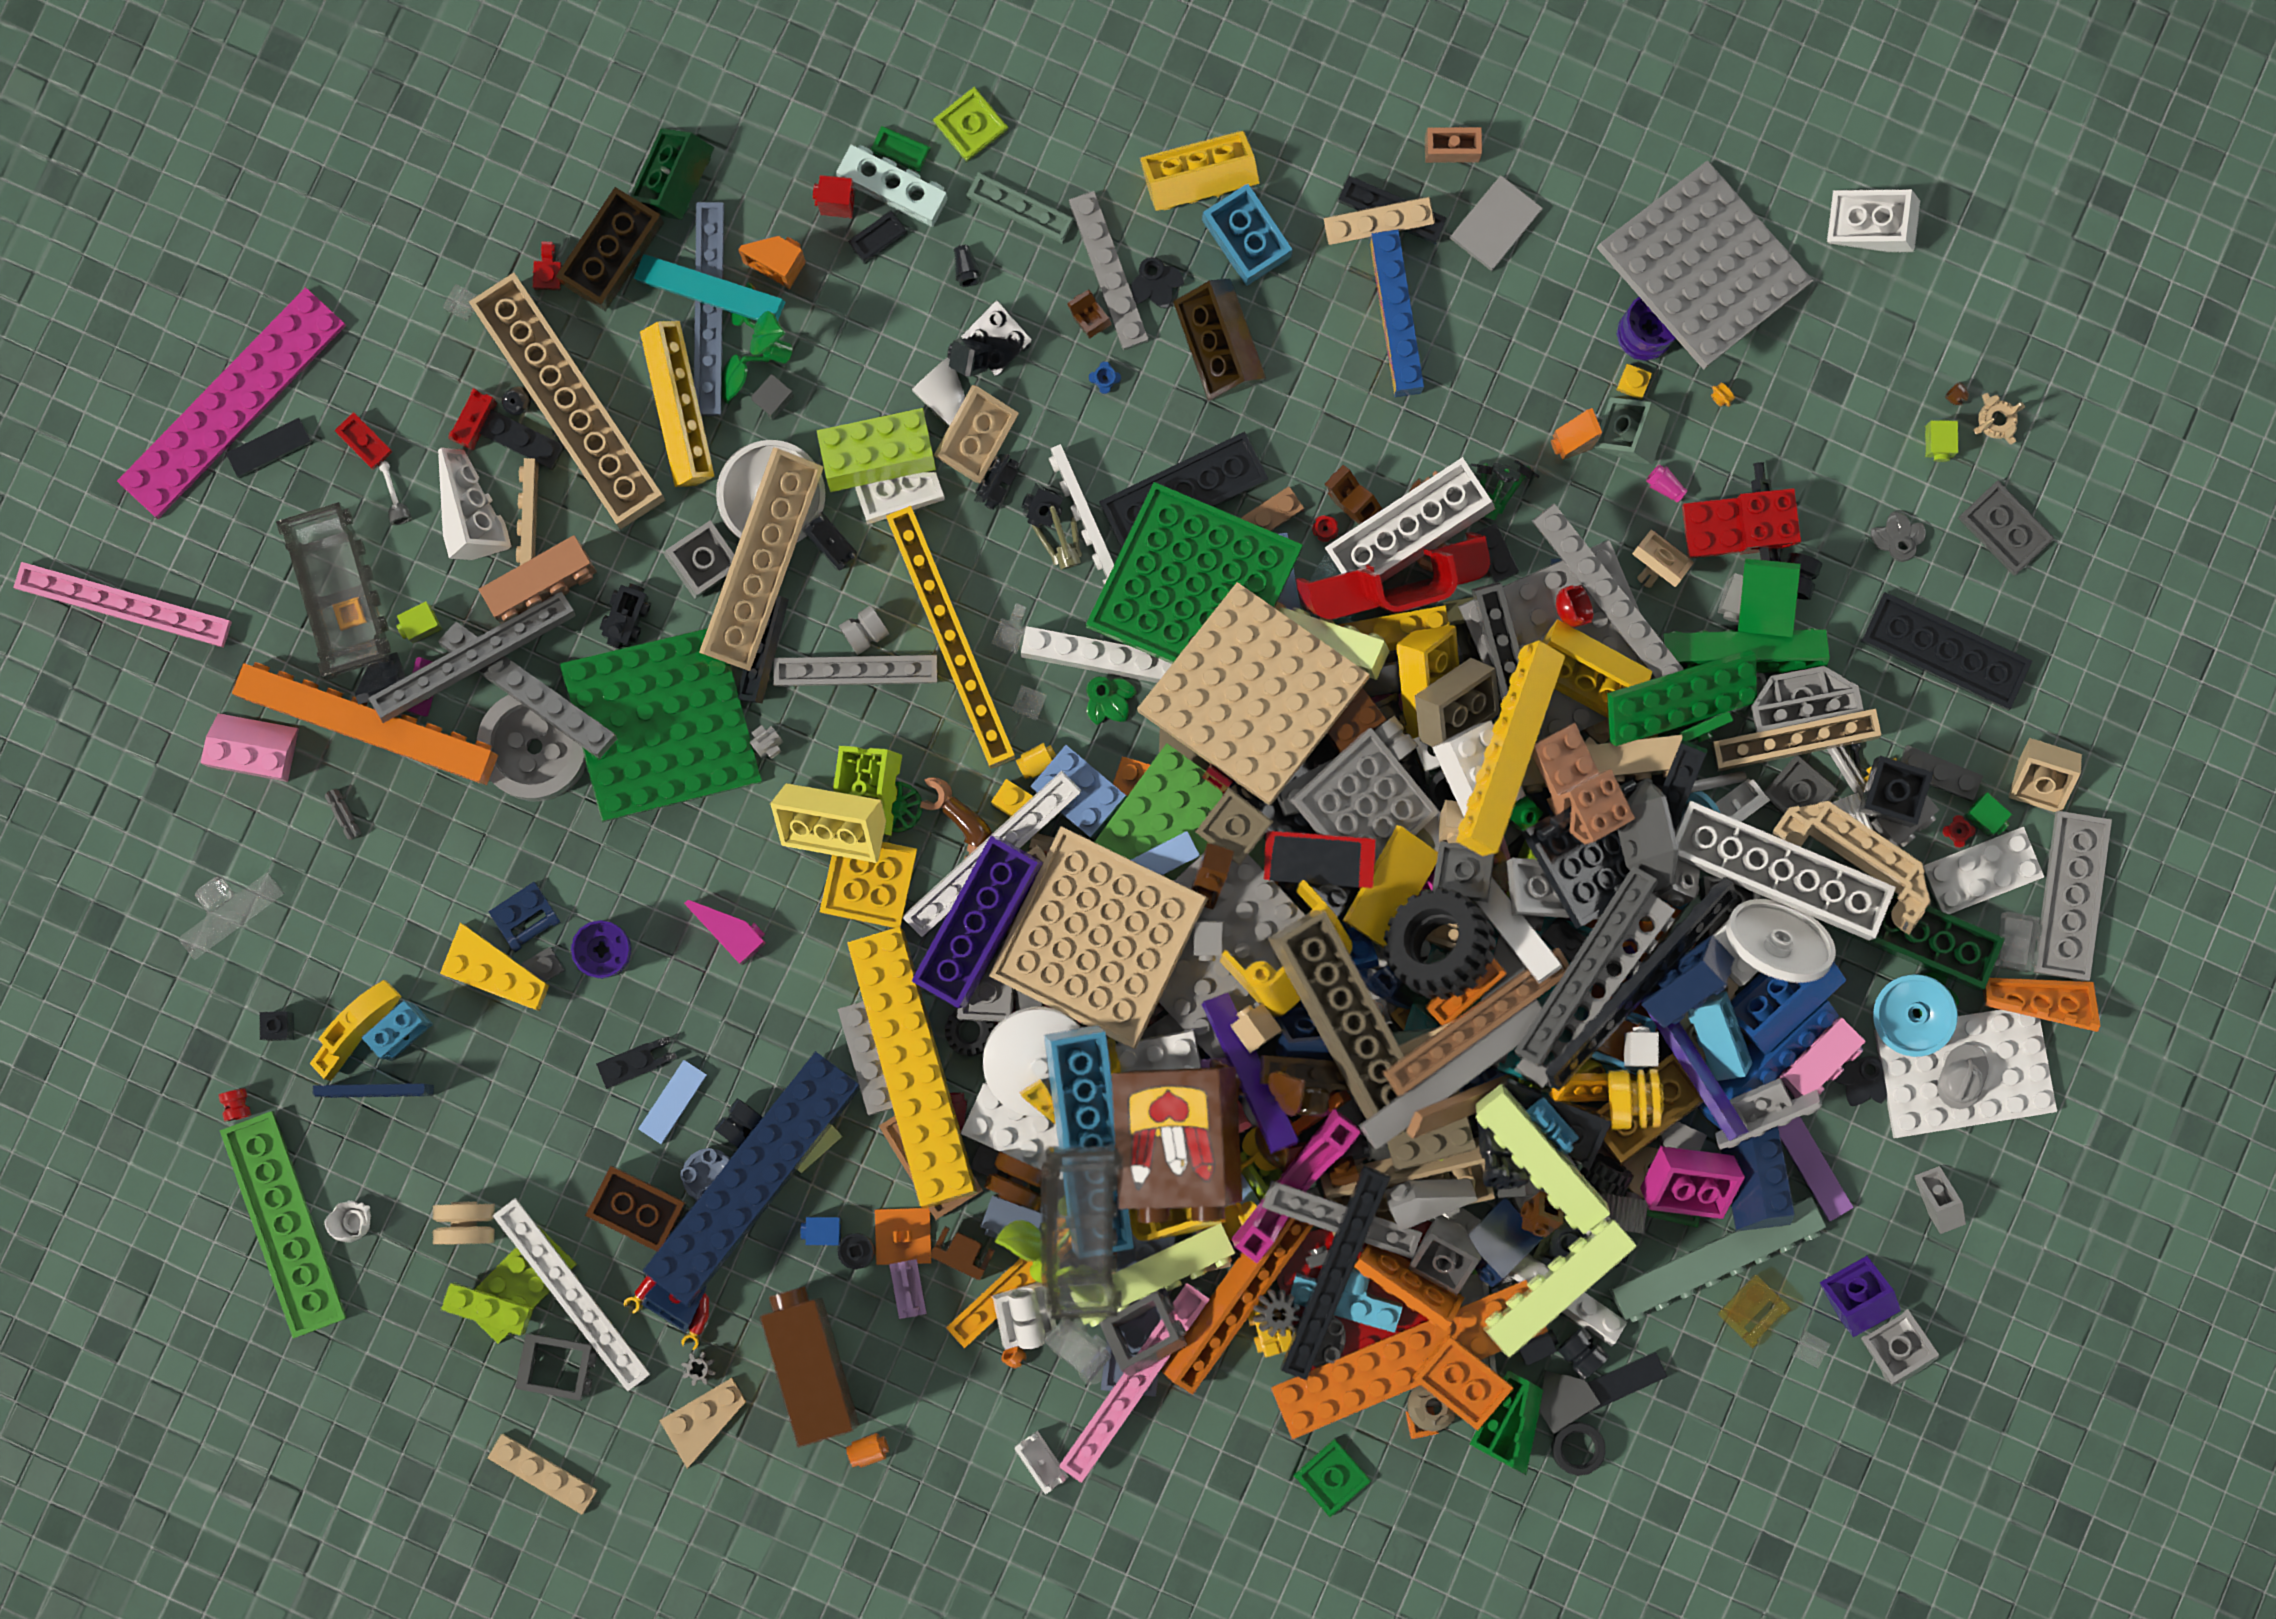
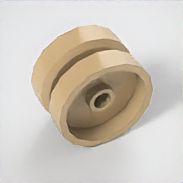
M451 1202V1205H433V1220L436 1222H451V1227H441L433 1230V1244L495 1243L494 1228L491 1226L477 1227V1221H491L494 1219L495 1204Z

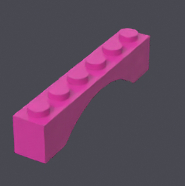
M1334 1108L1277 1182L1307 1192L1322 1173L1345 1153L1360 1134L1357 1125ZM1265 1197L1232 1237L1234 1246L1256 1263L1259 1262L1274 1243L1289 1217L1262 1207Z

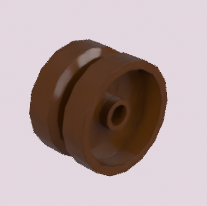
M999 1152L994 1165L997 1169L1008 1173L1007 1178L995 1173L989 1174L984 1187L998 1193V1197L1020 1207L1024 1205L1039 1211L1044 1198L1041 1194L1030 1190V1187L1035 1185L1043 1190L1049 1189L1054 1176Z

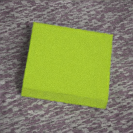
M975 87L933 119L934 124L966 162L1008 130L1007 125Z

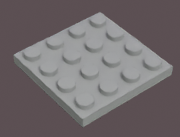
M1372 728L1367 729L1290 800L1318 835L1375 839L1374 865L1397 825L1416 835L1439 813Z

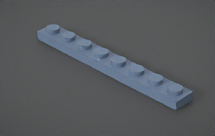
M696 202L695 271L723 279L724 203ZM695 301L694 387L701 416H722L723 309Z

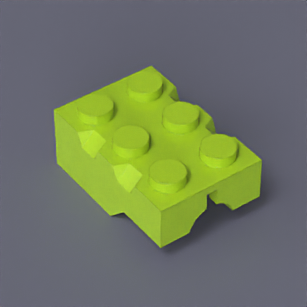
M839 746L833 786L834 792L881 800L886 819L884 835H891L894 818L891 810L892 803L896 801L897 797L895 781L896 776L900 774L902 754L888 749L869 748L867 750L859 747Z

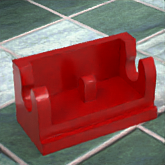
M474 388L454 428L448 435V439L472 451L481 436L479 433L491 409L494 410L497 405L492 396L488 394L483 395Z

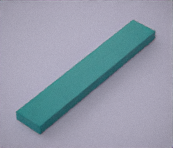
M646 254L643 255L634 276L637 282L756 321L766 311L774 313L778 321L786 303L781 298Z

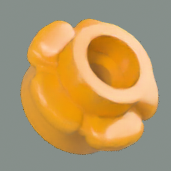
M1722 382L1716 387L1712 386V399L1720 407L1723 405L1730 407V403L1735 399L1730 389Z

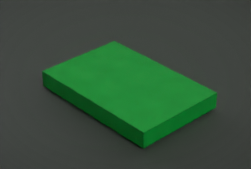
M1745 558L1738 632L1793 637L1801 564Z

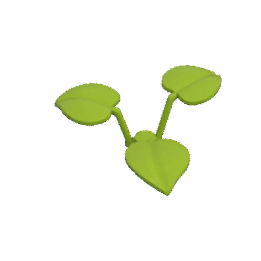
M1063 1195L1058 1201L1057 1209L1060 1216L1069 1223L1066 1198ZM1016 1220L1003 1228L997 1236L995 1243L1005 1246L1020 1258L1033 1262V1265L1030 1267V1275L1035 1281L1046 1283L1051 1277L1056 1279L1060 1274L1064 1273V1282L1072 1293L1097 1311L1102 1309L1106 1286L1104 1279L1096 1270L1085 1264L1079 1265L1076 1269L1072 1265L1059 1269L1060 1258L1057 1252L1069 1238L1070 1228L1052 1252L1045 1253V1243L1040 1241L1041 1233L1032 1223L1025 1220Z

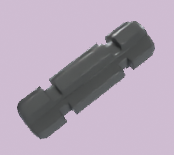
M338 789L328 791L325 794V798L328 804L332 805L331 809L342 828L344 827L343 832L346 838L349 840L357 838L361 835V831L358 825L354 824L355 819L346 802L342 801L343 797Z

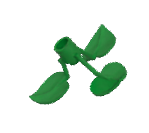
M747 282L744 286L755 290V287L751 282ZM770 311L764 312L758 318L756 324L750 318L730 313L731 321L734 325L741 326L745 321L748 326L754 329L750 343V352L755 356H744L741 359L739 355L735 354L726 363L722 371V397L727 404H729V401L740 391L745 383L747 362L763 361L768 363L771 359L785 364L792 355V345L779 340L786 333L779 325L774 313Z

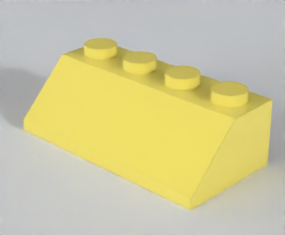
M786 783L770 803L782 846L877 863L879 860L886 825L881 800Z

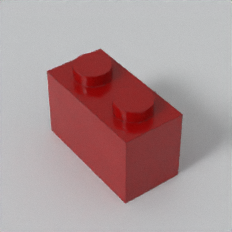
M819 176V184L814 183L813 199L815 200V206L819 208L820 215L853 218L855 189L852 178Z

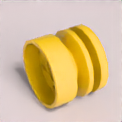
M1643 1069L1638 1070L1636 1082L1631 1083L1627 1070L1609 1071L1608 1088L1612 1130L1630 1129L1633 1116H1638L1641 1128H1646L1647 1115H1651L1652 1127L1660 1128L1661 1116L1664 1111L1663 1088L1657 1069L1649 1070V1082H1645Z

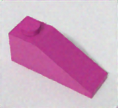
M690 900L684 903L740 965H743L766 944L762 939L765 935L764 932L755 923L750 926L746 921Z

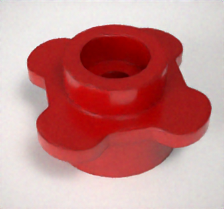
M1956 815L1953 817V822L1943 828L1942 833L1954 842L1955 847L1961 848L1969 837L1975 835V828L1965 821L1963 816ZM1957 829H1960V830H1961V833H1960V834H1958V833L1956 832Z

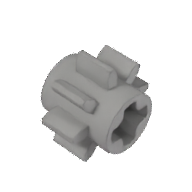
M761 725L751 732L755 738L750 741V744L761 758L768 754L772 759L782 752L778 746L783 741L772 726L765 730Z
M702 1352L699 1358L690 1353L691 1361L681 1364L687 1368V1373L682 1377L687 1378L690 1376L693 1379L692 1386H695L700 1379L705 1385L708 1384L706 1376L708 1374H716L714 1370H710V1365L715 1360L707 1361L704 1359L705 1352ZM694 1362L705 1365V1368L702 1370L703 1376L699 1373H693L692 1369L695 1368Z

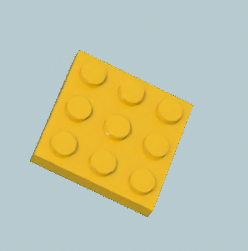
M882 842L877 863L832 855L820 913L890 928H901L917 849Z

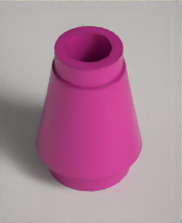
M1659 464L1646 479V482L1650 484L1649 488L1675 502H1679L1687 492L1667 466L1664 468Z

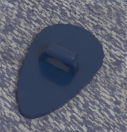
M1388 965L1380 970L1363 968L1358 971L1368 991L1406 1010L1412 1007L1410 998L1400 988L1402 981L1395 976V973Z

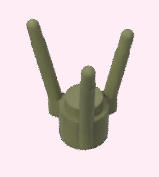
M1050 506L1052 518L1061 546L1056 548L1057 554L1040 528L1033 525L1032 527L1050 554L1054 566L1059 564L1061 570L1068 569L1081 563L1079 557H1082L1079 546L1077 523L1074 516H1072V546V543L1067 544L1055 507Z

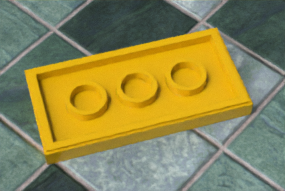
M1397 825L1374 865L1373 888L1361 887L1343 921L1383 948L1384 945H1388L1384 941L1385 931L1390 930L1388 925L1390 918H1395L1398 913L1396 909L1401 904L1403 906L1409 902L1407 900L1414 894L1418 897L1437 863L1438 852L1404 827Z

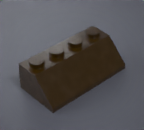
M1231 278L1209 280L1173 301L1208 401L1248 389L1266 379Z

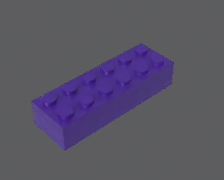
M990 836L916 971L912 982L957 1008H966L1025 901L1043 862L998 836Z

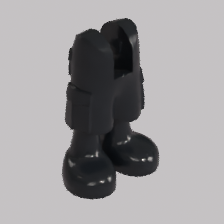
M1478 1121L1480 1154L1485 1159L1484 1185L1489 1188L1496 1186L1497 1189H1512L1526 1185L1529 1182L1527 1173L1522 1170H1513L1510 1165L1509 1159L1512 1158L1513 1153L1507 1147L1505 1149L1501 1148L1494 1139L1495 1133L1490 1127L1485 1129Z

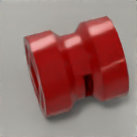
M245 1088L218 1094L219 1101L225 1108L222 1113L224 1122L251 1116L250 1107L245 1104L247 1098Z

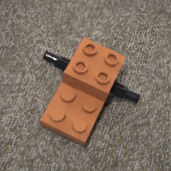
M1575 723L1535 743L1531 755L1551 794L1547 801L1554 814V817L1550 819V824L1537 831L1539 840L1544 841L1552 835L1559 838L1570 832L1581 842L1588 844L1635 819L1624 797L1637 789L1635 781L1630 779L1620 785L1611 769L1599 773Z

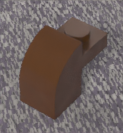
M1344 465L1333 473L1325 483L1329 490L1327 493L1329 497L1359 525L1383 509L1375 496L1361 486L1350 469Z

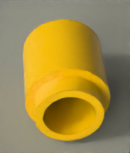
M1042 743L1021 754V758L1017 759L1016 762L1025 779L1029 777L1035 778L1046 769L1057 755L1051 745L1046 747Z

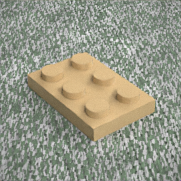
M972 385L933 456L974 482L981 483L1019 413L978 386Z

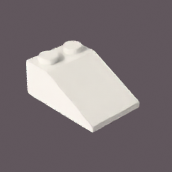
M1913 190L1833 191L1827 242L1885 252H1914L1920 200Z

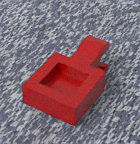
M541 242L542 261H534L532 288L534 290H561V284L556 275L562 268V263L554 262L555 245L553 242Z

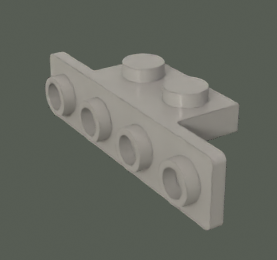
M1779 1078L1730 1099L1729 1101L1749 1132L1740 1138L1729 1141L1721 1130L1716 1133L1717 1145L1719 1149L1732 1148L1749 1137H1758L1768 1129L1775 1126H1784L1796 1117L1814 1113L1822 1106L1818 1091L1815 1090L1791 1100Z

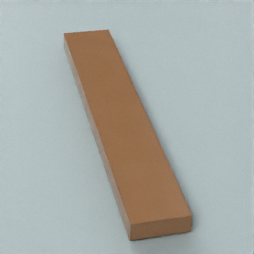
M1506 1074L1417 1110L1407 1129V1134L1414 1139L1477 1113L1476 1103L1500 1084L1505 1086L1508 1078L1524 1084L1525 1080Z

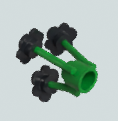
M1517 460L1514 461V463L1519 465L1517 471L1508 465H1501L1499 463H1493L1492 466H1488L1487 463L1483 465L1470 464V466L1477 467V473H1481L1480 484L1484 490L1487 474L1492 475L1494 472L1496 477L1500 479L1494 493H1487L1495 509L1484 517L1496 520L1498 513H1503L1506 504L1525 477L1531 479L1532 476L1536 478L1540 476L1532 471L1530 466H1525ZM1515 481L1501 501L1502 498L1499 495L1505 482Z

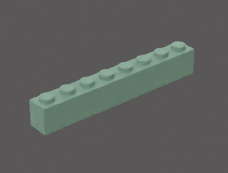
M1806 1197L1793 1203L1795 1216L1791 1225L1737 1232L1735 1230L1610 1288L1609 1291L1624 1320L1631 1319L1632 1322L1640 1320L1647 1316L1645 1311L1653 1307L1657 1311L1666 1308L1672 1304L1670 1300L1679 1295L1681 1299L1697 1293L1696 1287L1703 1284L1707 1288L1722 1281L1720 1276L1730 1272L1731 1276L1737 1275L1747 1270L1745 1265L1755 1261L1756 1265L1771 1259L1770 1253L1780 1249L1781 1253L1795 1248V1242L1802 1238H1805L1807 1242L1820 1236L1819 1230L1826 1228L1813 1198Z

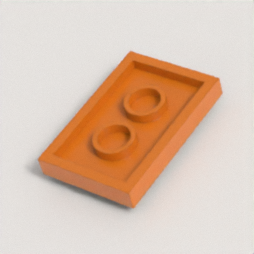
M1449 1334L1413 1375L1415 1381L1476 1430L1482 1426L1513 1389L1507 1381Z

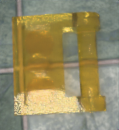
M1754 1274L1724 1305L1717 1315L1753 1349L1758 1344L1757 1340L1782 1314L1786 1315L1791 1309L1770 1287ZM1769 1301L1773 1303L1774 1307L1748 1332L1744 1327Z

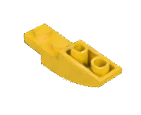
M382 980L356 998L332 1021L318 1040L323 1046L310 1064L323 1079L333 1080L362 1040V1037L386 1017L402 997L388 981Z

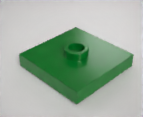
M1725 712L1677 735H1682V740L1687 742L1697 739L1700 743L1714 736L1713 731L1726 726L1733 719L1729 712Z

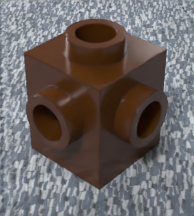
M1540 1191L1522 1206V1229L1530 1231L1536 1236L1547 1237L1563 1224L1564 1211L1561 1208H1554L1547 1198L1549 1194Z

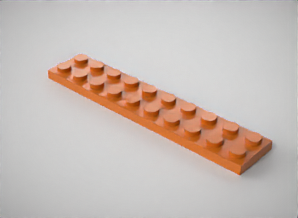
M1527 1280L1461 1306L1452 1324L1446 1331L1441 1327L1433 1325L1428 1320L1335 1360L1332 1364L1327 1363L1312 1369L1307 1380L1293 1377L1272 1386L1271 1390L1292 1439L1420 1386L1414 1380L1413 1375L1448 1334L1480 1360L1501 1352L1502 1350L1483 1329L1487 1325L1485 1320L1495 1311L1503 1312L1508 1307L1506 1302L1517 1292L1523 1294L1529 1289L1526 1285ZM1543 1327L1532 1338L1548 1332L1547 1327Z

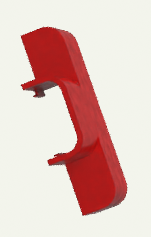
M1467 532L1465 533L1467 539L1465 541L1432 550L1423 549L1424 554L1430 556L1434 573L1433 578L1383 591L1380 574L1374 573V567L1367 564L1366 568L1313 582L1303 578H1296L1295 582L1300 603L1306 611L1325 619H1335L1376 607L1400 612L1447 599L1454 593L1457 585L1478 580L1487 573L1490 567V556L1486 537L1477 533Z

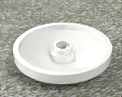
M757 441L739 449L725 463L717 482V506L725 525L736 537L741 538L773 447L815 463L802 449L784 441ZM822 475L820 476L802 528L821 511L823 512L825 486ZM802 530L800 531L797 542H799L807 536Z
M1754 899L1745 901L1733 910L1727 922V937L1736 953L1749 965L1771 977L1789 982L1815 981L1829 971L1835 959L1834 942L1827 930L1816 919L1774 900Z
M1048 1007L1025 1008L1004 1018L991 1032L983 1053L985 1079L997 1100L1016 1113L1032 1117H1045L1023 1099L1019 1092L1041 1079L1052 1097L1044 1035L1083 1027L1075 1019Z

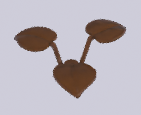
M1216 1059L1210 1060V1067H1229ZM1276 1071L1271 1073L1269 1076V1088L1275 1096V1100L1278 1101L1284 1113L1290 1116L1296 1115L1302 1105L1305 1080L1290 1077L1282 1072ZM1236 1074L1238 1100V1095L1244 1096V1094L1240 1088V1078ZM1257 1127L1255 1130V1142L1261 1155L1274 1167L1280 1170L1287 1169L1286 1165L1289 1161L1288 1147L1271 1153L1260 1128Z

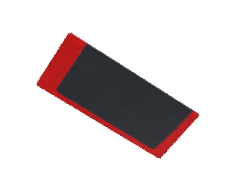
M1267 831L1264 880L1296 883L1304 880L1309 884L1373 888L1376 840L1371 838Z

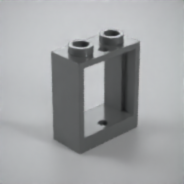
M1155 1291L1099 1323L1120 1370L1128 1376L1138 1373L1188 1345L1184 1338L1187 1334L1180 1320L1176 1321L1173 1315L1175 1306L1169 1296L1165 1297L1158 1291ZM1157 1307L1170 1336L1133 1357L1119 1327Z
M526 1333L515 1389L579 1401L584 1400L585 1395H589L591 1391L592 1379L588 1377L590 1367L595 1368L598 1352L594 1351V1347L589 1343ZM539 1343L583 1351L575 1391L531 1383Z

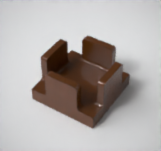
M944 1226L930 1257L980 1281L995 1250L989 1248L979 1267L975 1265V1260L982 1248V1243L962 1233H956L949 1249L946 1251L942 1249V1245L951 1228Z

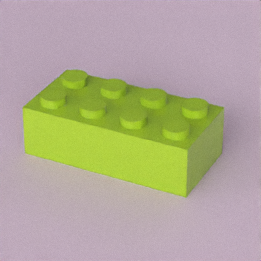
M923 408L817 430L830 492L936 470Z

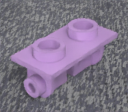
M917 1259L889 1264L899 1319L926 1314Z

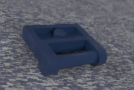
M532 882L488 911L515 953L522 949L521 945L551 925L555 927L561 923L536 882ZM540 911H544L546 914L544 918L517 936L513 934V929Z

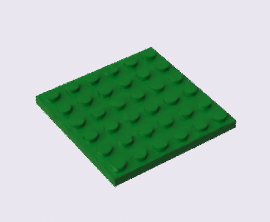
M1153 482L1086 622V628L1173 664L1237 582L1275 608L1302 551L1303 545Z
M707 629L560 664L570 703L613 732L617 737L614 744L600 759L582 747L602 822L762 782L753 747L750 744L751 740L740 699H738L731 666L729 663L699 653Z

